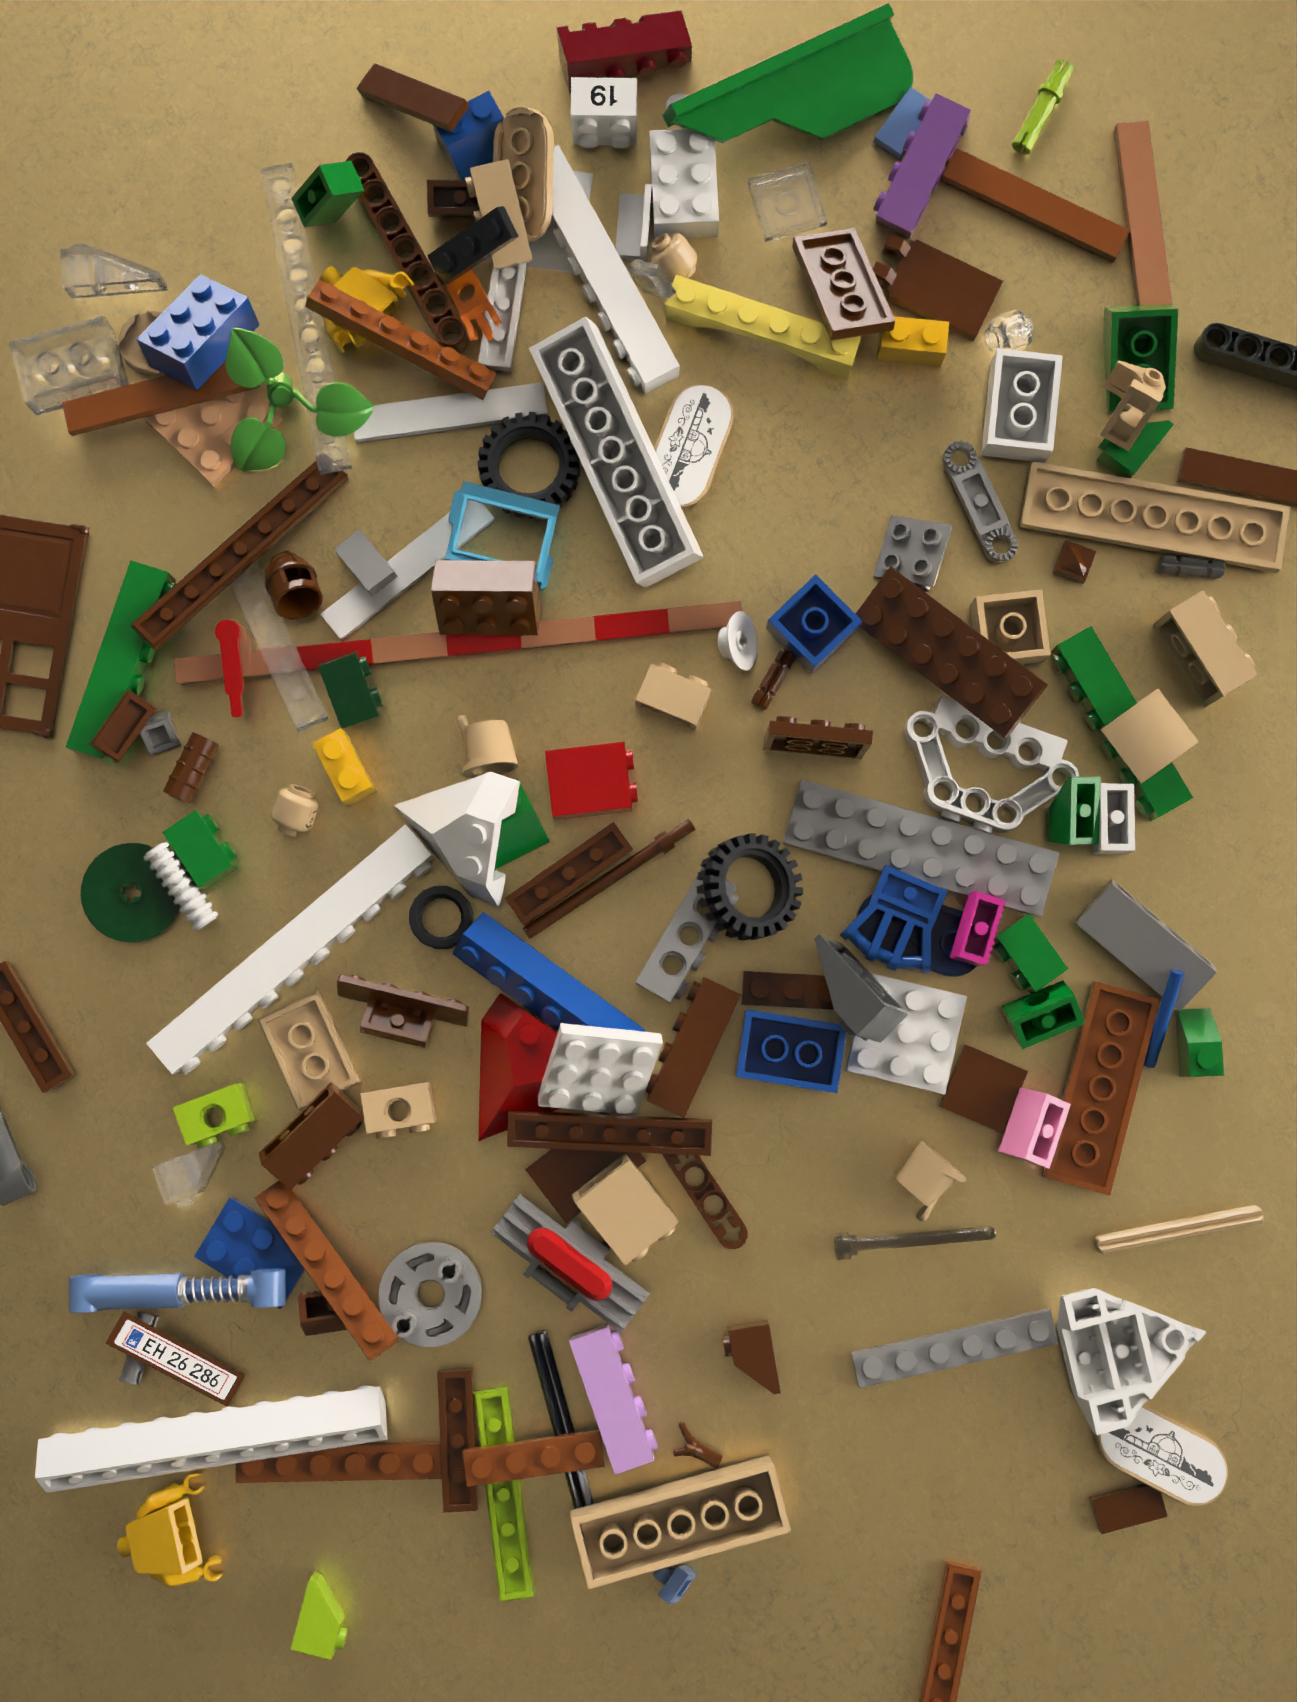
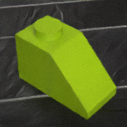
M314 1571L308 1581L291 1650L331 1660L337 1649H343L348 1628L343 1627L345 1614L321 1572Z

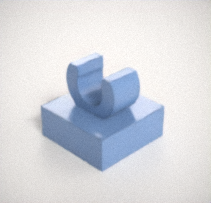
M681 1565L676 1570L672 1566L655 1570L652 1575L664 1584L658 1595L668 1604L678 1603L697 1576V1573L688 1565Z

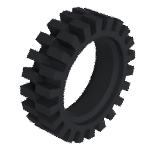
M522 412L515 413V419L509 420L508 416L503 418L502 425L499 427L497 424L493 425L490 428V436L485 435L482 440L484 445L479 448L478 470L483 486L560 505V508H562V502L564 500L568 502L572 497L571 492L576 490L578 485L577 479L580 477L579 457L562 424L557 420L552 422L550 416L545 414L540 418L537 417L536 412H529L528 417H523ZM520 439H540L548 443L558 455L559 470L556 478L548 487L539 492H518L510 488L500 476L499 463L502 454L507 447ZM502 509V511L509 514V510ZM514 512L515 517L522 518L523 514Z
M749 833L726 840L718 844V847L711 849L708 853L710 857L703 859L700 865L705 868V870L698 872L697 880L703 881V885L697 886V894H704L705 900L699 901L700 907L708 906L710 912L705 915L707 920H716L717 923L714 928L718 931L727 930L725 935L730 938L738 936V940L746 941L777 934V931L784 930L788 926L787 922L793 921L796 917V914L792 911L800 909L802 902L796 900V897L803 895V887H796V882L802 881L801 873L794 875L792 871L798 864L796 860L788 862L786 858L791 854L787 848L778 850L781 843L775 839L768 842L769 836L763 834L756 836V833ZM740 857H748L759 861L766 867L773 879L775 889L773 902L768 911L759 918L749 917L740 913L731 904L726 894V874L732 863Z

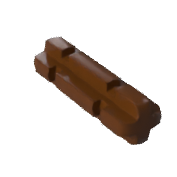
M781 649L774 660L776 663H772L760 684V691L757 690L751 700V703L758 709L765 711L771 703V696H775L787 675V669L791 668L796 659L792 652Z

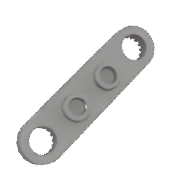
M955 441L947 447L943 454V466L986 557L995 563H1005L1017 551V538L1009 525L1010 522L987 473L979 461L976 450L968 442ZM955 451L964 452L968 456V463L962 467L954 465L950 458L951 454ZM996 538L1005 539L1009 544V551L1004 554H998L992 549V541Z

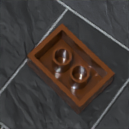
M435 560L431 594L439 634L485 636L538 635L541 602L535 561Z

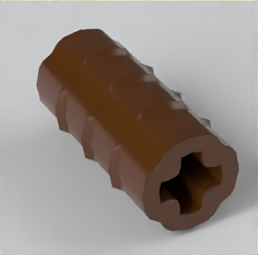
M192 732L187 744L183 746L184 750L179 760L176 761L177 764L172 774L169 775V780L163 792L190 804L196 791H198L203 777L206 776L205 772L210 762L213 761L212 758L219 745L206 737Z

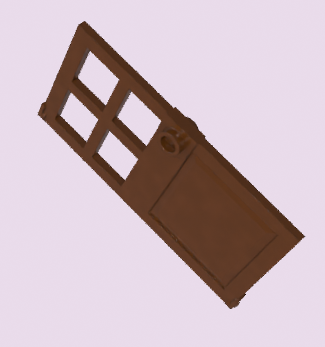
M0 515V640H3L0 654V729L33 733L35 736L43 738H53V727L85 546L90 530L85 525L71 524L69 526ZM14 642L54 648L49 679L9 673ZM7 683L47 689L41 721L2 715Z

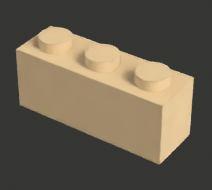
M509 159L471 167V177H467L465 180L469 197L477 198L479 210L473 211L475 221L496 207L504 206L519 236L485 259L486 265L493 263L495 271L532 262V254Z

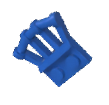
M885 865L868 906L841 932L840 936L845 941L849 939L865 955V959L871 962L875 959L885 963L890 970L920 969L921 973H930L931 931L948 891ZM875 910L883 912V916L874 938L870 942L858 928ZM892 917L905 921L894 951L891 952L880 946ZM914 926L921 928V955L902 956Z

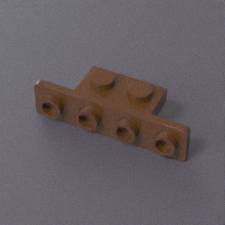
M339 975L337 979L338 996L368 1003L360 1025L361 1033L426 1048L434 1019L467 1026L469 1006L456 999L443 1000L431 997L422 991L410 992L398 989L395 985L389 983L377 984L368 982L356 975Z

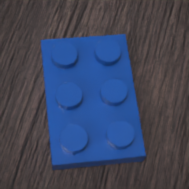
M233 1197L228 1199L194 1255L195 1258L228 1278L230 1275L233 1278H238L239 1275H250L253 1270L285 1269L286 1301L305 1271L270 1220Z

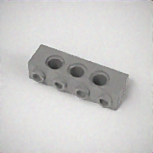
M697 877L635 982L668 1003H671L673 997L680 1000L689 985L684 980L690 968L697 971L706 955L701 952L706 940L714 942L719 933L714 928L717 923L716 920L708 921L706 917L701 916L697 912V903L705 899L704 894H697V886L703 885V881L697 880ZM725 880L726 894L734 906L739 898L738 895L734 894L738 886ZM693 928L698 932L699 940L695 945L687 946L681 942L679 934L683 929ZM675 956L682 962V970L678 974L669 975L664 971L662 964L667 957Z

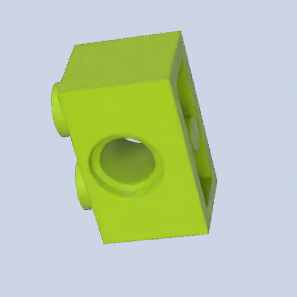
M235 1083L172 1107L186 1146L197 1144L198 1149L217 1143L216 1136L222 1133L229 1132L230 1137L246 1132L250 1130L248 1124L257 1120L244 1083ZM215 1107L223 1113V1121L218 1127L212 1125L209 1120V1114Z

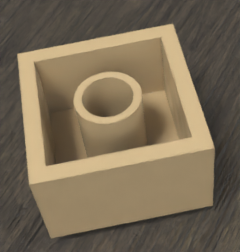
M1042 589L977 596L970 604L972 628L1020 664L1043 663L1051 655Z

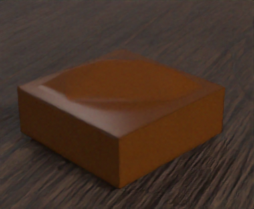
M1065 540L1053 573L1083 584L1087 579L1096 551Z

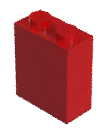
M625 742L545 751L551 810L554 820L631 812L632 803L638 802L636 782L629 783L628 770H634L632 750L625 751Z

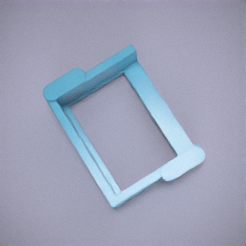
M463 481L461 490L454 493L448 520L453 527L445 560L502 561L456 549L467 500L545 519L548 522L536 569L539 590L545 589L553 563L551 556H549V550L560 505Z

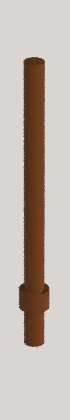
M687 819L667 833L664 830L654 837V842L523 927L524 932L531 939L661 852L666 854L675 848L674 844L696 830L694 825Z

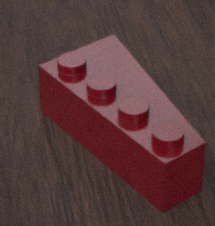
M682 10L643 15L636 23H632L630 20H626V18L614 19L610 26L597 28L596 22L584 23L582 25L583 30L569 32L568 26L557 27L559 59L570 94L571 77H648L658 70L669 67L677 69L692 61V43Z

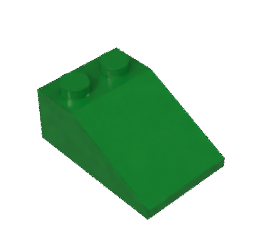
M1170 304L1104 307L1103 344L1106 380L1118 360L1142 368L1158 370L1163 375L1166 388L1156 409H1174L1178 308ZM1106 389L1107 411L1111 412L1116 409L1122 398Z

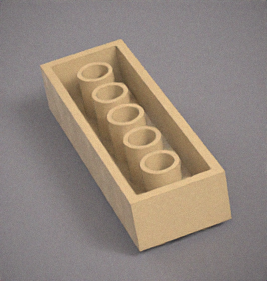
M769 1455L570 1510L571 1522L588 1589L791 1532L774 1463Z

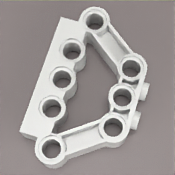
M945 696L939 698L933 713L928 711L916 712L909 718L903 729L904 739L908 745L912 746L925 786L923 798L927 806L941 812L940 817L944 820L959 823L960 820L973 824L972 828L985 832H1009L1020 825L1025 815L1052 797H1056L1062 787L1055 785L1053 782L1052 774L1054 771L1063 773L1066 779L1068 777H1079L1078 769L1074 764L1062 759L1068 740L1021 723L1005 739L957 701ZM918 722L926 724L930 731L929 736L919 737L916 735L913 729L914 724ZM960 723L967 725L971 730V737L966 739L959 737L955 730L956 725ZM991 734L998 736L1002 741V748L999 750L992 749L987 743V736ZM939 735L947 737L950 744L957 748H964L970 745L978 748V751L985 758L996 759L1001 756L1009 759L1012 766L1018 770H1027L1032 767L1043 771V775L1010 798L999 801L991 799L989 794L980 787L963 789L958 787V784L952 778ZM1020 746H1027L1032 750V761H1025L1019 756ZM935 785L947 787L950 793L948 800L943 801L936 798L934 795ZM967 796L978 798L981 804L978 812H972L966 807L965 800ZM999 807H1006L1010 810L1012 814L1010 823H1003L998 819L997 810Z

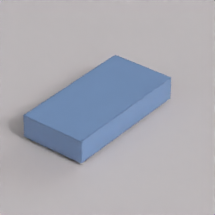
M910 87L874 137V143L900 159L905 153L903 146L911 131L916 133L922 122L918 120V116L925 101L932 102V100Z

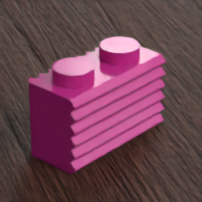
M977 891L969 893L951 951V959L977 967L989 963L987 958L991 957L989 952L993 950L991 947L995 943L993 938L997 937L995 934L999 930L997 925L1001 924L999 919L1002 918L1001 912L1004 911L1002 906L1006 904L1003 899Z

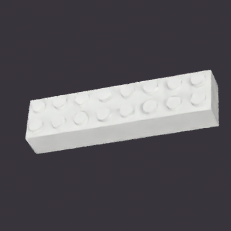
M585 316L530 347V352L635 582L648 587L703 559L704 556L598 326Z

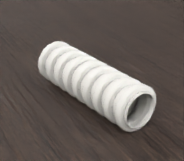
M162 842L148 851L144 856V860L150 861V869L157 871L155 876L157 879L161 878L163 880L161 885L168 887L169 891L167 893L169 896H174V904L181 906L179 911L181 913L185 912L187 915L185 920L192 922L191 928L193 931H198L215 920L218 912L211 910V902L207 903L205 901L207 897L205 893L200 894L199 890L201 888L197 885L195 886L192 877L187 875L188 871L181 866V860L176 859L175 856L177 854L175 851L170 850L169 847L171 845L169 842Z

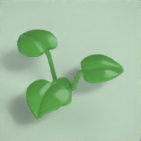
M232 329L225 359V366L229 377L236 384L245 388L258 387L264 381L270 401L265 424L256 418L248 417L242 420L233 431L231 454L234 463L240 470L268 469L275 466L283 458L286 450L284 436L279 430L270 427L276 407L289 405L293 398L298 399L311 412L318 413L316 416V426L319 431L329 436L340 437L349 435L361 428L371 416L374 409L373 403L367 400L354 387L340 382L329 383L322 387L316 395L317 406H313L300 394L298 389H293L291 378L281 373L283 370V358L279 349L272 342L246 329Z

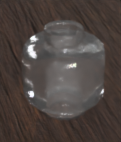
M1016 309L994 316L989 320L984 331L986 346L994 353L997 348L1018 351L1028 349L1033 341L1035 331L1033 321L1025 313Z

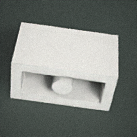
M1101 783L1099 844H1092V855L1129 854L1135 851L1134 784Z

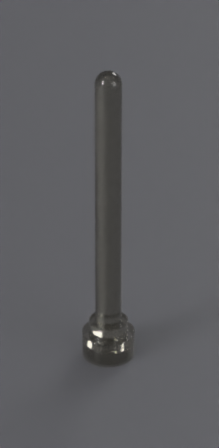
M991 1226L856 1238V1235H849V1232L834 1233V1250L837 1260L851 1259V1256L857 1255L859 1251L993 1240L997 1233L995 1228Z

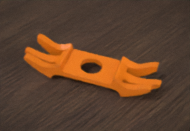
M472 268L450 284H446L445 287L460 314L470 340L478 339L477 330L471 322L475 318L484 335L490 341L494 338L493 331L483 312L488 311L496 326L501 323V320ZM466 286H474L475 293L473 297L467 301L460 300V291Z

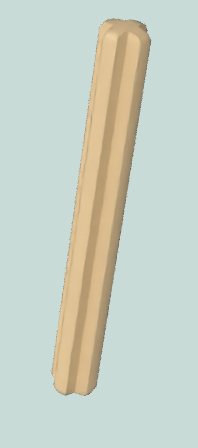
M1253 1205L1101 1234L1095 1237V1243L1099 1253L1107 1254L1263 1223V1215L1260 1207Z

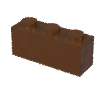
M330 1082L259 1152L261 1165L290 1191L297 1184L305 1183L312 1175L313 1168L321 1160L326 1161L335 1153L337 1144L345 1136H352L360 1128L361 1120L363 1119L360 1107L334 1083Z

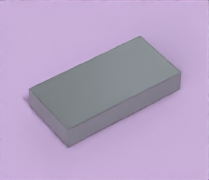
M360 529L334 548L337 555L371 596L398 577Z

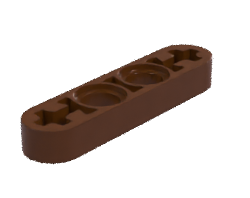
M662 1154L718 1241L728 1249L742 1247L748 1237L746 1226L700 1156L694 1155L696 1160L686 1163L678 1171L675 1167V1164L681 1163L676 1154ZM691 1167H699L704 1172V1180L698 1186H691L685 1180V1173ZM711 1195L719 1196L723 1201L722 1210L715 1215L707 1213L704 1209V1201ZM728 1211H731L733 1217L727 1218L733 1228L738 1226L741 1228V1231L738 1233L740 1239L737 1242H734L732 1239L725 1240L723 1238L727 1232L722 1223L718 1227H715L712 1223L722 1219Z

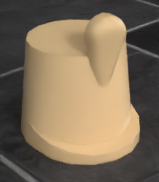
M465 715L457 717L458 726L466 743L467 764L461 768L463 777L475 778L488 772L500 775L515 770L518 767L507 722L489 720L468 726Z
M922 1140L895 1177L910 1193L925 1204L916 1215V1218L922 1222L926 1221L937 1199L956 1180L963 1183L967 1180L962 1173Z

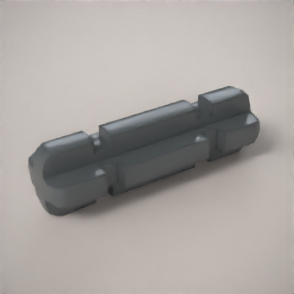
M1165 554L1160 558L1159 572L1162 574L1177 572V575L1204 577L1207 574L1208 578H1221L1225 573V561L1215 559L1208 561L1207 558L1190 556L1176 558V555Z

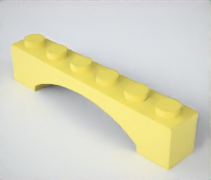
M675 275L665 304V319L694 329L696 327H706L747 336L786 350L817 366L818 370L845 379L849 377L862 337L856 336L831 340L824 323L679 275Z

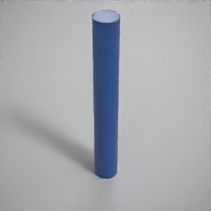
M1172 969L1153 1026L1144 1066L1155 1068L1184 977V973Z

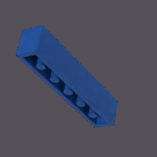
M484 912L463 933L452 953L464 964L471 967L557 1031L561 1023L640 1032L646 1031Z

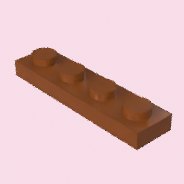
M599 1429L463 1449L467 1487L604 1467Z

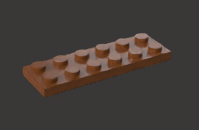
M1097 981L1092 982L1083 1016L1085 1024L1080 1027L1062 1101L1071 1105L1050 1168L1044 1167L1042 1177L1111 1195L1160 999Z

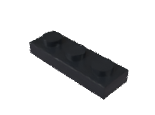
M496 207L427 256L441 285H446L477 266L519 236L505 207Z

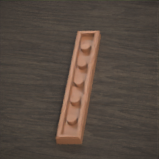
M1149 120L1117 123L1114 130L1127 229L1130 230L1128 240L1137 306L1172 305Z

